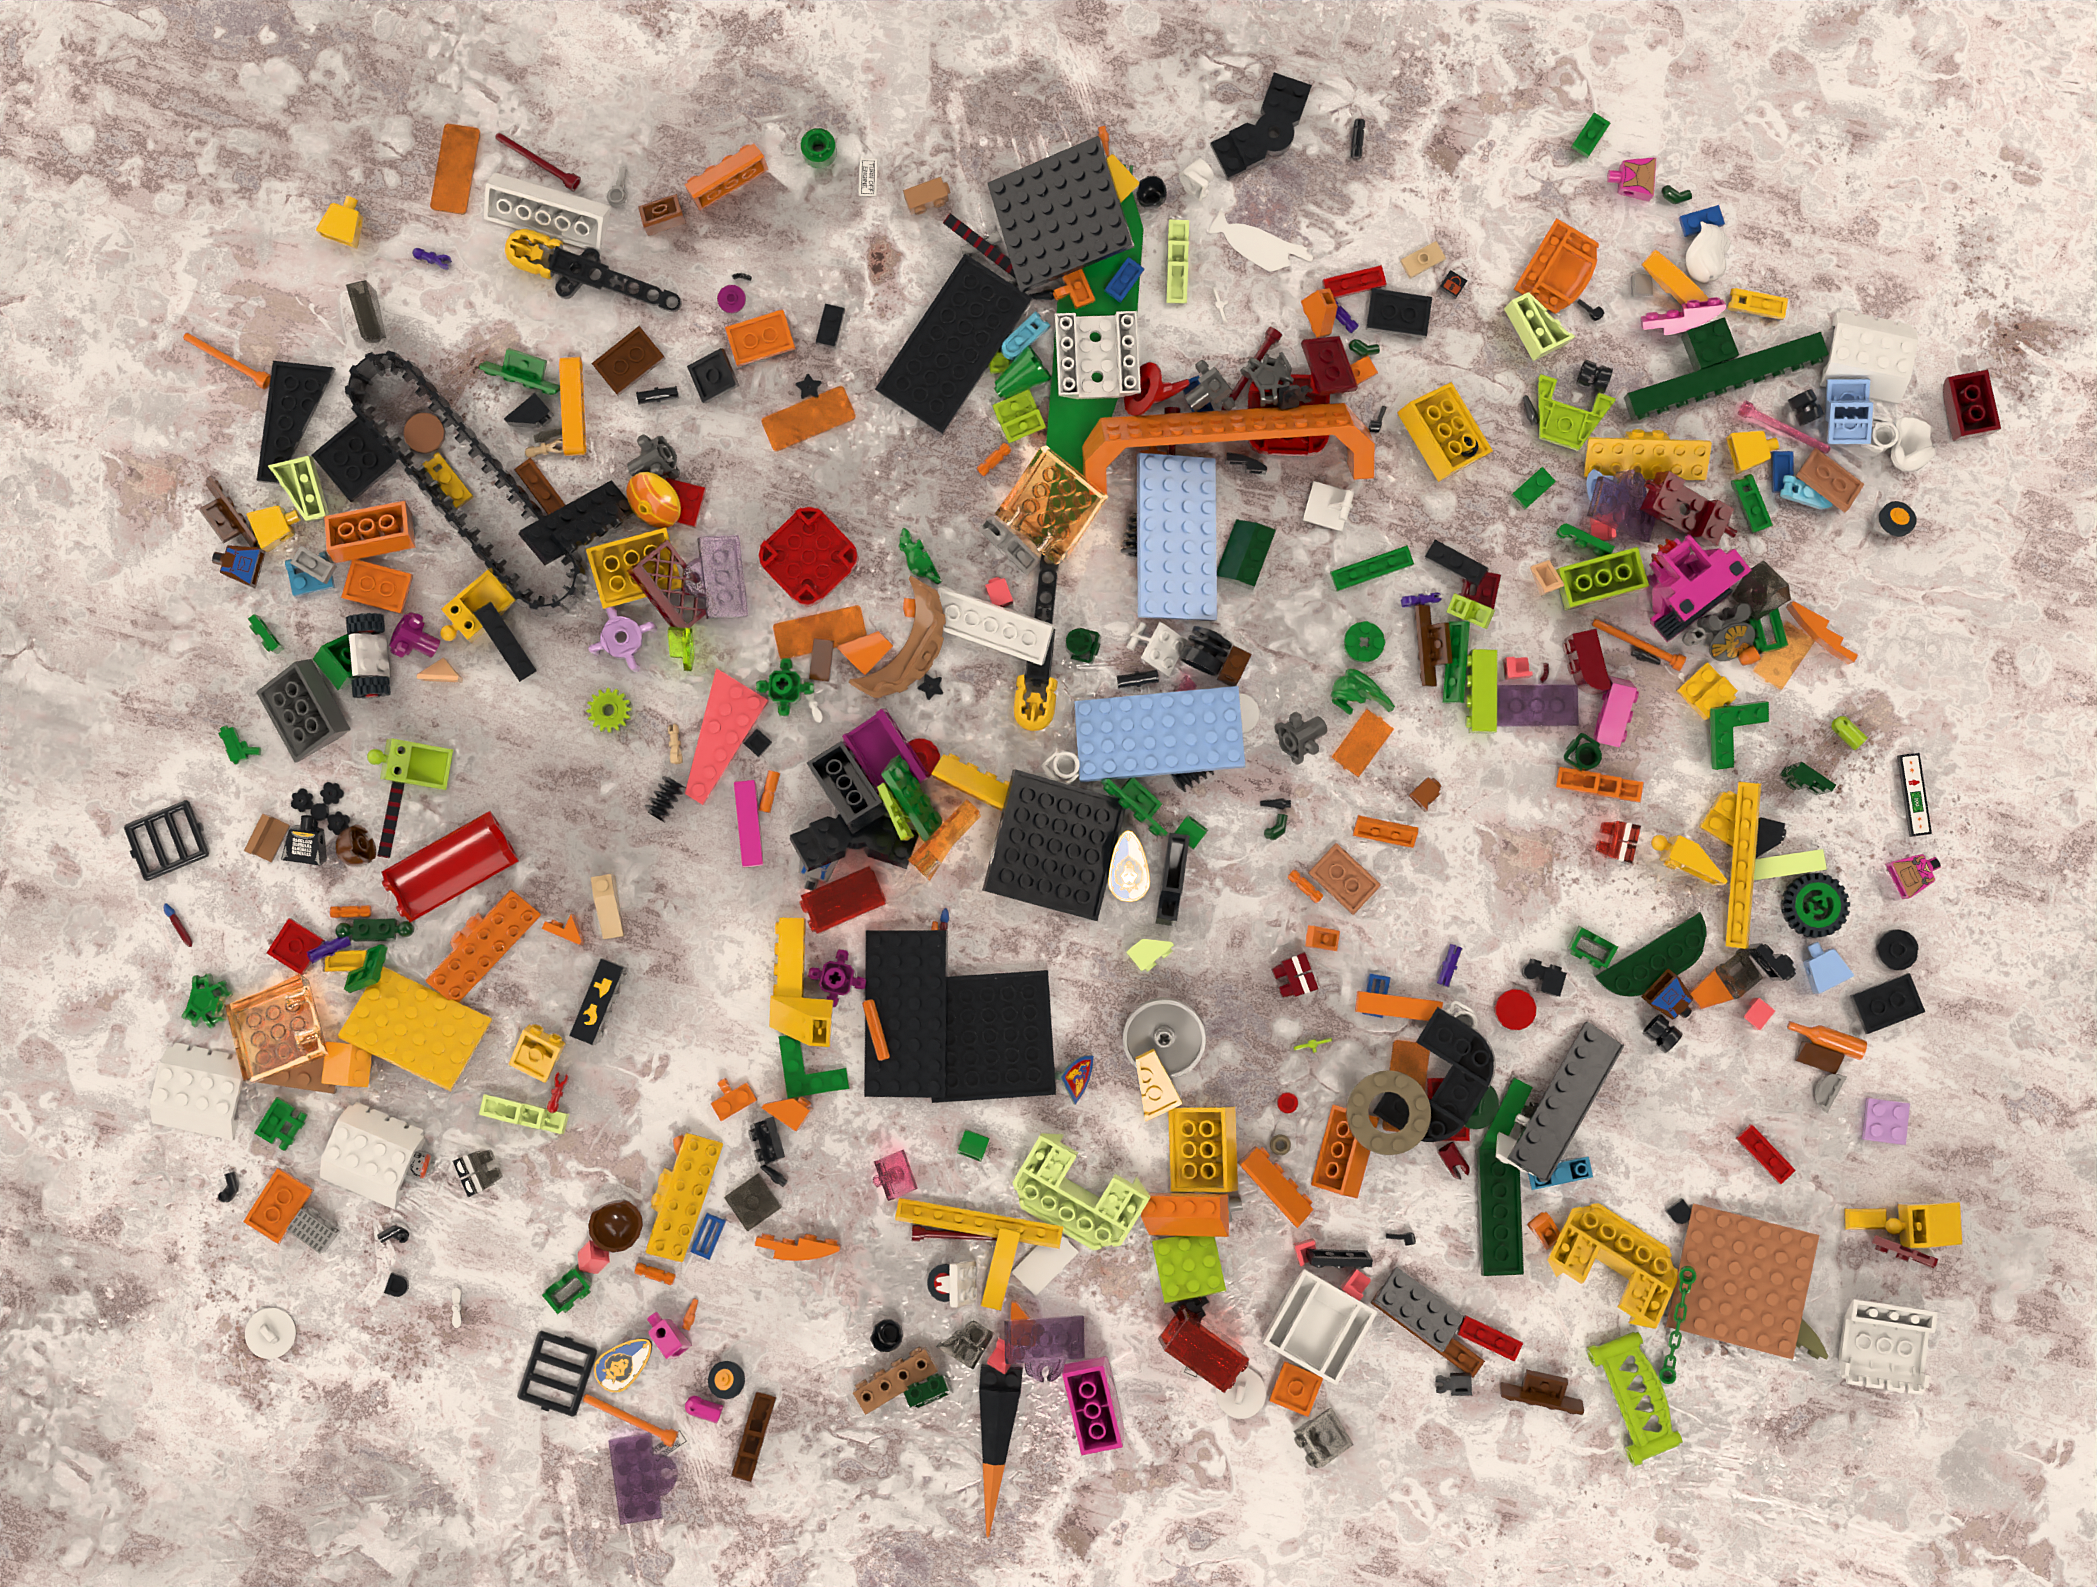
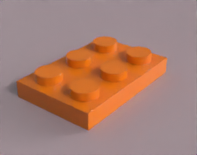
M783 309L725 327L737 367L796 349Z
M355 559L351 561L341 598L403 614L413 575Z
M277 1168L243 1222L275 1243L280 1244L288 1232L286 1230L300 1209L304 1207L314 1189L283 1169Z

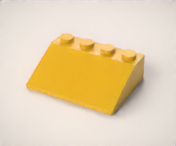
M1452 382L1409 402L1397 412L1438 482L1454 475L1493 452ZM1464 437L1471 438L1472 446L1466 445L1468 441L1464 442ZM1476 441L1478 442L1479 447L1475 455L1471 457L1461 455L1465 451L1471 453L1473 451L1471 449L1475 447Z
M666 527L585 548L603 609L646 597L626 570L636 565L665 540L670 542ZM664 547L660 551V560L670 561V552ZM647 561L642 565L647 573H654V561ZM659 562L658 574L668 575L669 563ZM673 564L672 576L680 577L677 565ZM658 577L657 586L660 589L667 590L668 578ZM672 579L671 590L681 588V580Z
M1235 1106L1179 1107L1169 1110L1171 1192L1237 1191Z

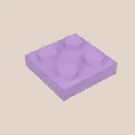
M1866 1098L1862 1139L1906 1145L1910 1103Z

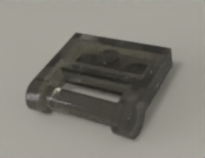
M1743 948L1738 949L1736 954L1725 964H1720L1716 967L1717 975L1734 1000L1740 998L1763 979L1750 959L1749 951ZM1740 962L1742 967L1730 975V969Z

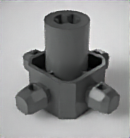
M1204 360L1197 362L1195 367L1199 373H1202V376L1198 378L1200 384L1184 395L1186 401L1195 412L1212 400L1215 404L1222 401V406L1230 411L1236 406L1233 398L1228 396L1233 392L1216 367L1209 370V365Z
M644 434L638 437L637 443L641 448V455L627 464L631 476L633 477L640 472H650L660 477L667 475L671 479H677L680 476V470L676 466L677 455L663 436L650 439Z
M1298 712L1290 714L1289 722L1285 724L1279 722L1274 726L1275 733L1279 735V745L1282 751L1290 755L1292 762L1296 765L1303 763L1304 755L1307 753L1315 755L1319 752V745L1315 740L1324 736L1328 730L1325 721L1321 717L1316 716L1304 722L1302 721L1301 714Z

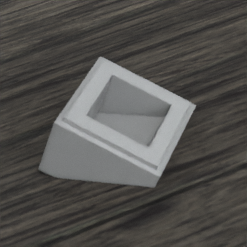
M1633 274L1631 277L1632 297L1653 296L1651 275Z

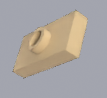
M1437 241L1401 259L1400 263L1409 279L1445 261L1446 257Z

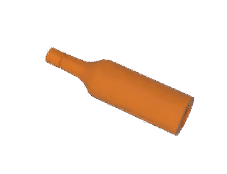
M1791 1021L1787 1025V1029L1807 1036L1814 1045L1857 1060H1861L1865 1055L1867 1049L1866 1040L1822 1025L1807 1027Z

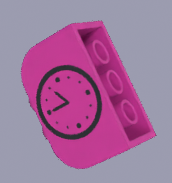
M1102 1356L1065 1364L1062 1376L1081 1456L1122 1448L1125 1438L1124 1423L1108 1357Z

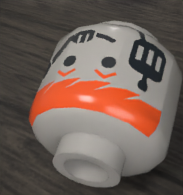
M421 1150L416 1151L406 1175L425 1179L428 1173L432 1174L435 1162L432 1161L431 1153Z

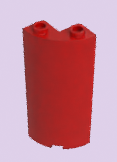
M491 811L381 871L384 879L381 881L387 892L391 891L396 897L398 903L396 909L401 917L405 916L409 922H412L519 862L510 841L507 840L503 833L504 830Z

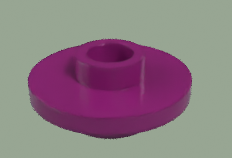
M727 285L719 291L717 302L724 312L737 313L744 307L746 296L740 287Z

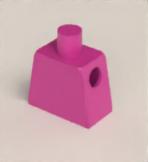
M658 1312L653 1313L647 1318L653 1327L648 1334L666 1359H677L692 1346L671 1319H662Z

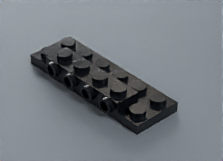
M611 480L521 529L518 535L545 566L567 553L569 555L574 553L581 545H588L595 537L598 536L600 538L604 536L609 529H617L625 520L635 514L628 503V499Z

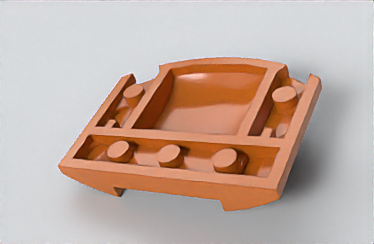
M1556 218L1513 290L1522 295L1529 292L1547 310L1554 314L1559 313L1560 310L1571 305L1588 285L1597 264V248H1599V243Z

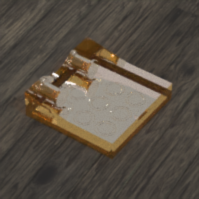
M1044 446L1038 449L1019 481L995 512V515L1011 528L1028 537L1043 555L1057 565L1068 559L1108 496L1048 446Z
M966 799L908 861L930 881L952 846L981 817L979 810Z
M301 974L293 976L264 991L225 1005L242 1078L249 1085L328 1056L309 980Z

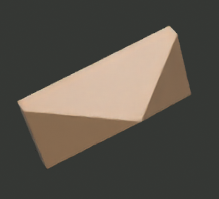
M1550 560L1530 567L1541 597L1564 586Z
M444 657L417 674V679L421 681L463 682V678Z

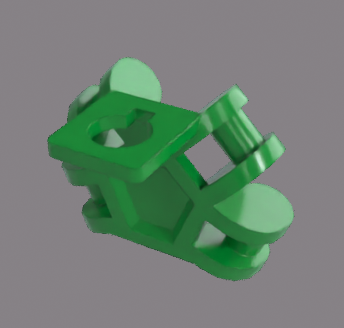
M211 973L205 974L203 977L194 975L192 977V989L188 1004L181 1018L192 1022L191 1025L194 1028L198 1027L202 1021L210 1029L214 1028L216 1023L226 1021L223 1009L226 999L233 996L232 991H228L226 987L227 982L224 980L213 985ZM218 990L221 995L215 997L213 991ZM212 1011V1017H210L207 1013Z

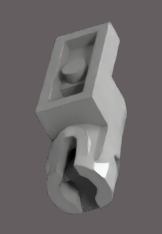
M994 516L988 517L986 522L979 527V531L1024 574L1028 575L1040 561L1016 534L1010 532Z

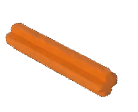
M874 1000L864 1001L862 1005L877 1058L880 1061L888 1059L890 1055Z

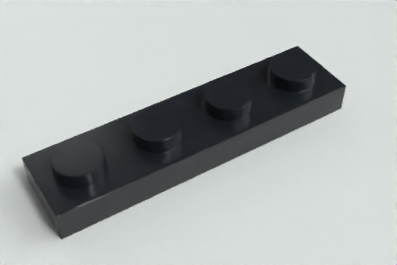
M491 601L473 612L519 682L537 671Z

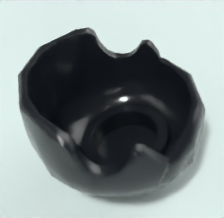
M1147 176L1139 181L1138 191L1136 192L1139 204L1146 209H1157L1165 202L1167 189L1161 178Z
M884 1319L874 1326L870 1341L878 1351L891 1352L900 1346L903 1339V1330L901 1325L893 1319Z

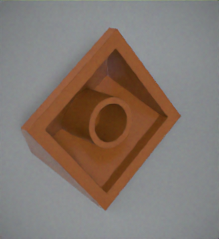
M677 194L638 206L642 224L648 236L687 224Z

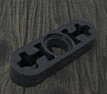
M588 248L580 255L587 258L588 255L593 256L595 254V261L601 263V256L594 248ZM574 262L570 267L571 272L582 268L579 262ZM562 276L557 282L555 290L562 299H570L583 284L572 280L576 285L574 286L571 283L568 286L570 281ZM568 286L570 291L562 293L561 287Z

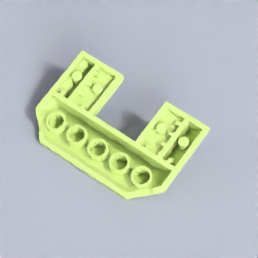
M1041 1133L1012 1182L1014 1189L1017 1190L1021 1209L1047 1224L1063 1226L1064 1234L1092 1250H1099L1102 1247L1111 1245L1113 1247L1121 1246L1151 1197L1137 1177L1133 1183H1130L1114 1174L1101 1198L1065 1178L1079 1152L1061 1143L1063 1134Z

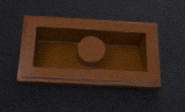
M814 638L809 679L830 681L834 641Z
M1802 1041L1795 1061L1836 1074L1845 1055Z

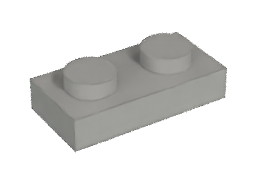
M303 546L299 547L290 562L325 584L328 583L337 566Z

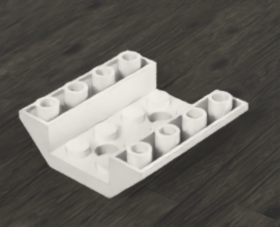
M1137 311L1116 312L1115 316L1076 317V313L1055 314L1059 396L1074 399L1120 398L1141 393ZM1093 332L1099 333L1101 340L1099 342L1091 341L1090 334ZM1093 373H1100L1103 376V380L1099 383L1094 382L1091 378Z

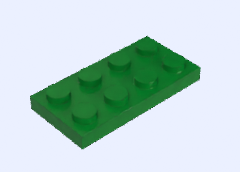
M898 755L892 758L881 775L926 843L933 839L943 822L940 814L932 807L930 798L920 788L919 781L911 774L907 762Z

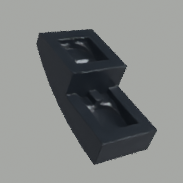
M1228 452L1226 454L1225 465L1245 466V474L1266 475L1267 466L1258 460L1242 454Z

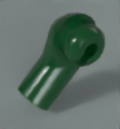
M1666 185L1661 190L1663 197L1672 204H1679L1692 199V193L1689 189L1678 192L1670 185Z
M1354 339L1349 343V349L1360 357L1375 355L1380 352L1378 344L1367 345L1359 339Z
M1278 814L1276 825L1271 829L1266 828L1264 831L1266 839L1276 840L1285 834L1288 815Z

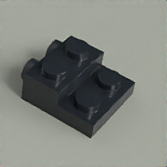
M1750 944L1745 949L1772 981H1788L1796 975L1792 959L1786 954H1773V950L1767 944Z
M774 1116L750 1125V1130H748L751 1142L755 1143L756 1150H754L756 1161L760 1162L761 1166L777 1162L785 1157Z

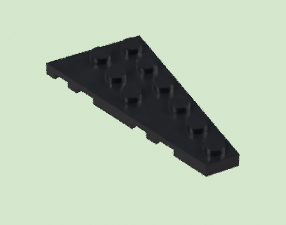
M273 360L256 479L258 482L279 484V480L268 466L292 459L336 370L334 367Z

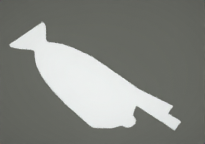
M1221 210L1208 233L1223 232L1227 241L1237 252L1269 272L1290 266L1289 253L1309 262H1312L1314 257L1307 254L1308 248L1286 242L1259 228L1239 223L1228 224Z

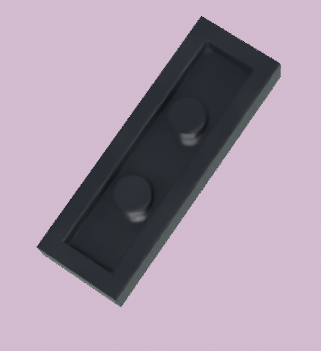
M1434 540L1424 556L1426 560L1479 587L1489 571V568L1437 540Z
M1307 1249L1306 1252L1310 1265L1317 1268L1333 1266L1335 1268L1354 1267L1363 1269L1365 1267H1372L1373 1259L1367 1250Z

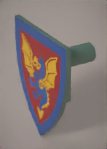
M1093 1055L1078 1057L1063 1072H1055V1079L1062 1081L1075 1105L1083 1095L1090 1080L1093 1068Z

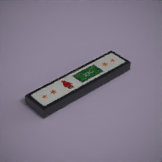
M1920 753L1898 755L1897 759L1909 837L1932 834Z

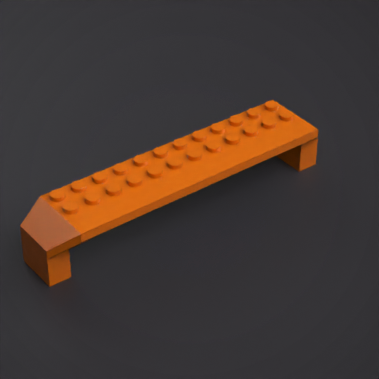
M1345 403L1302 405L1283 410L1279 407L1100 418L1082 446L1084 485L1086 496L1107 495L1106 468L1127 447L1334 435L1347 446V465L1353 480L1373 479L1375 443L1369 429Z

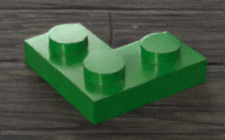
M380 944L368 949L363 967L348 973L344 990L352 993L378 983L381 978V970L386 960L388 948Z

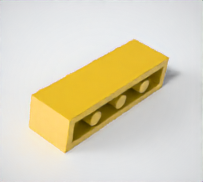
M779 918V922L775 923V934H779L778 943H775L774 948L775 955H778V963H774V976H777V984L773 986V995L804 998L806 919Z

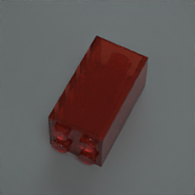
M871 866L800 895L802 900L799 901L803 912L808 913L810 920H807L811 931L819 935L888 906Z
M1184 1305L1180 1307L1158 1337L1165 1352L1223 1393L1234 1386L1236 1377L1240 1372H1244L1249 1364L1248 1361L1250 1359L1242 1346L1193 1311L1188 1310Z

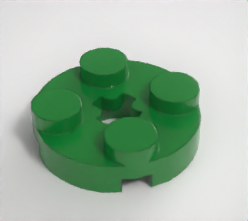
M1368 621L1358 622L1352 625L1345 633L1344 650L1356 662H1372L1383 652L1386 643L1384 634L1373 623ZM1361 637L1369 639V647H1361L1359 645Z

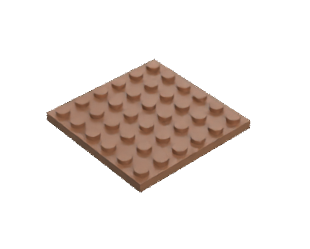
M1693 1203L1677 1277L1679 1278V1271L1684 1266L1693 1267L1697 1277L1695 1282L1692 1283L1690 1292L1685 1296L1684 1303L1687 1305V1314L1685 1321L1680 1324L1679 1330L1793 1360L1820 1235ZM1685 1271L1684 1275L1686 1277H1689L1692 1275V1273L1690 1271ZM1680 1278L1673 1290L1665 1326L1676 1329L1677 1324L1674 1320L1675 1307L1681 1302L1682 1293L1679 1291ZM1683 1283L1682 1290L1686 1288L1687 1291L1688 1284ZM1679 1306L1677 1319L1678 1317L1682 1319L1684 1307L1681 1309Z

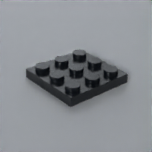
M357 417L311 454L350 502L356 500L398 465L392 458L391 453L381 446L378 438L372 435L365 424Z

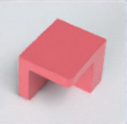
M1615 513L1593 514L1590 517L1592 536L1603 541H1612L1616 538Z
M1514 656L1503 659L1505 680L1530 678L1533 676V672L1529 671L1527 657L1515 658Z
M1753 998L1749 1003L1751 1007L1744 1015V1018L1753 1025V1029L1761 1030L1775 1010L1762 999Z
M1313 1238L1293 1244L1300 1266H1304V1263L1309 1262L1306 1257L1307 1249H1316V1243Z
M591 1240L578 1252L579 1271L598 1274L610 1262L609 1252L602 1250Z
M1353 1268L1340 1288L1360 1301L1364 1296L1362 1293L1371 1282V1279L1358 1269Z
M999 1338L995 1350L987 1360V1364L1006 1374L1016 1359L1017 1348Z

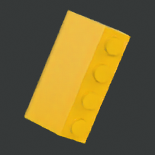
M951 753L948 756L943 754L932 772L933 778L1000 811L1003 810L1010 782L1006 780L1004 783L997 781L996 775L988 771L983 774L977 771L979 767L969 762L965 765L959 762V757Z

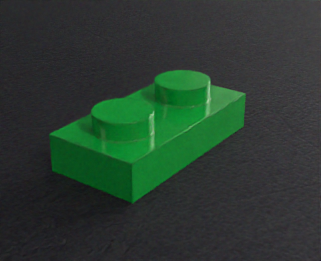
M1594 112L1571 148L1588 158L1611 123Z
M1541 467L1512 493V497L1525 510L1556 481Z
M253 614L248 618L251 623L250 629L255 635L261 636L264 640L261 643L268 652L272 651L278 654L284 650L260 616Z

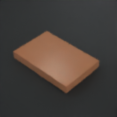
M1816 447L1796 474V477L1844 513L1849 510L1865 485Z
M1337 843L1308 872L1315 881L1352 915L1381 886L1373 876Z

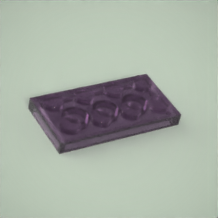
M1497 685V727L1579 726L1578 685Z

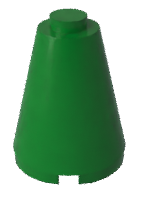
M1028 345L995 381L996 387H994V390L1000 398L1004 396L1008 399L1046 383L1052 377L1047 368L1043 366L1041 359Z

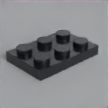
M1372 288L1366 330L1426 338L1432 297Z
M1910 973L1850 995L1865 1034H1870L1925 1012Z

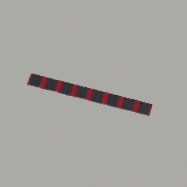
M948 214L943 221L944 225L1016 279L1010 258L954 215Z
M395 767L394 773L398 775L399 767ZM392 781L377 855L379 857L390 858L404 783Z

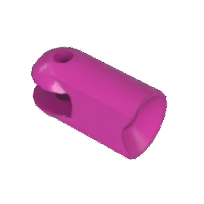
M699 1396L688 1398L685 1403V1410L689 1415L718 1423L723 1405L701 1399Z

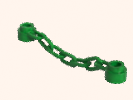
M1684 1266L1679 1271V1291L1682 1293L1681 1302L1675 1307L1674 1320L1677 1324L1675 1331L1671 1332L1668 1342L1671 1348L1670 1354L1665 1357L1664 1365L1659 1371V1378L1664 1384H1672L1676 1380V1357L1674 1352L1680 1347L1682 1334L1679 1332L1680 1324L1685 1321L1687 1314V1305L1684 1303L1685 1296L1690 1292L1692 1283L1695 1282L1697 1277L1695 1269L1691 1266ZM1685 1271H1690V1272L1692 1273V1275L1689 1276V1277H1686V1276L1684 1275V1272H1685ZM1683 1283L1688 1284L1687 1291L1686 1288L1682 1290ZM1679 1306L1681 1309L1684 1307L1682 1319L1681 1317L1677 1319ZM1674 1334L1675 1337H1678L1677 1345L1675 1343L1672 1344ZM1668 1358L1670 1361L1673 1360L1672 1366L1667 1365ZM1670 1371L1672 1374L1670 1376H1665L1664 1372Z

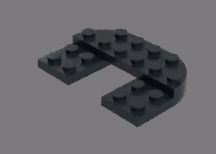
M1437 1007L1416 1043L1452 1066L1432 1099L1428 1098L1431 1108V1119L1429 1128L1421 1140L1422 1142L1443 1141L1460 1132L1468 1123L1489 1089L1496 1069L1495 1055L1486 1037L1477 1029L1472 1028L1447 1011ZM1385 1092L1373 1111L1375 1115L1398 1130L1403 1129L1408 1122V1105L1396 1093Z

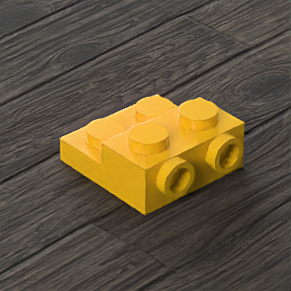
M1708 662L1676 690L1704 721L1710 718V708L1722 707L1724 704L1728 706L1737 698L1734 694L1738 692Z
M1731 791L1719 793L1699 826L1700 829L1733 848L1737 794Z
M529 1024L519 1038L509 1065L546 1083L566 1043L561 1041L562 1037L558 1034L552 1033L549 1035L543 1032L544 1029L540 1025Z

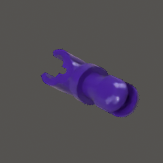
M415 248L412 252L414 258L426 260L429 264L436 263L445 270L449 269L448 265L442 262H452L448 255H436L435 252L431 251L428 253L420 248Z
M1435 592L1429 595L1421 593L1418 596H1403L1401 599L1402 608L1417 604L1438 603L1442 598L1435 597H1439L1441 594Z

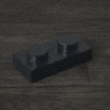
M825 303L816 338L817 345L836 349L845 308Z

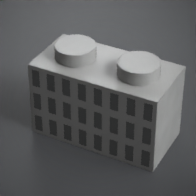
M312 1207L302 1208L286 1230L319 1254L326 1252L340 1232L336 1229L337 1225L329 1219L324 1220L319 1216L320 1213Z

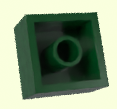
M1725 317L1687 330L1681 336L1694 372L1736 359L1739 356Z

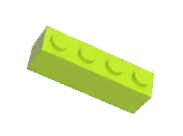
M1472 649L1469 655H1467L1469 675H1466V687H1469V695H1466V708H1469V716H1466L1465 726L1469 728V733L1494 734L1497 732V650Z

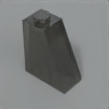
M366 280L346 284L361 337L369 343L380 342L382 338H386L377 291Z

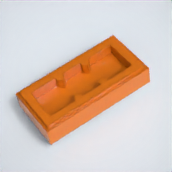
M1365 356L1350 365L1357 385L1378 374L1369 356Z

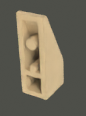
M608 874L591 877L593 897L603 939L624 936L615 875Z

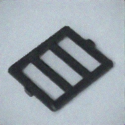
M188 800L181 801L124 825V831L132 849L130 850L131 857L136 859L145 881L153 880L209 856L207 845L201 833L204 830L201 823L197 822ZM181 810H184L199 852L189 856L172 815ZM162 818L166 821L180 860L170 864L153 824L154 821ZM144 825L161 866L153 871L148 869L134 832L135 829Z
M539 1331L517 1394L518 1399L541 1406V1410L547 1412L553 1410L571 1417L576 1416L597 1355V1349L573 1341L574 1338L569 1336L563 1338L545 1331ZM544 1340L587 1354L584 1367L541 1353ZM537 1361L580 1374L578 1386L576 1387L534 1373ZM533 1381L573 1394L574 1398L571 1407L527 1393L530 1382Z

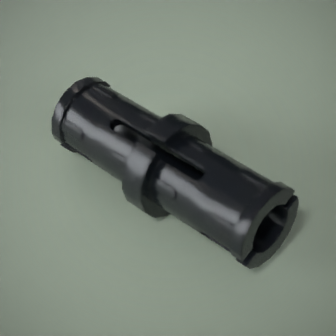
M677 386L661 389L654 387V390L636 392L638 405L651 402L659 404L661 401L679 399Z
M1157 669L1146 672L1134 671L1132 674L1116 676L1118 689L1159 683Z

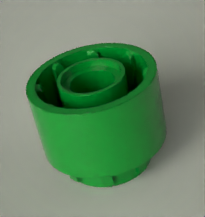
M814 128L806 132L802 137L801 151L808 165L821 169L828 167L834 162L837 148L834 137L829 131L822 128ZM817 145L824 147L820 152L814 151Z

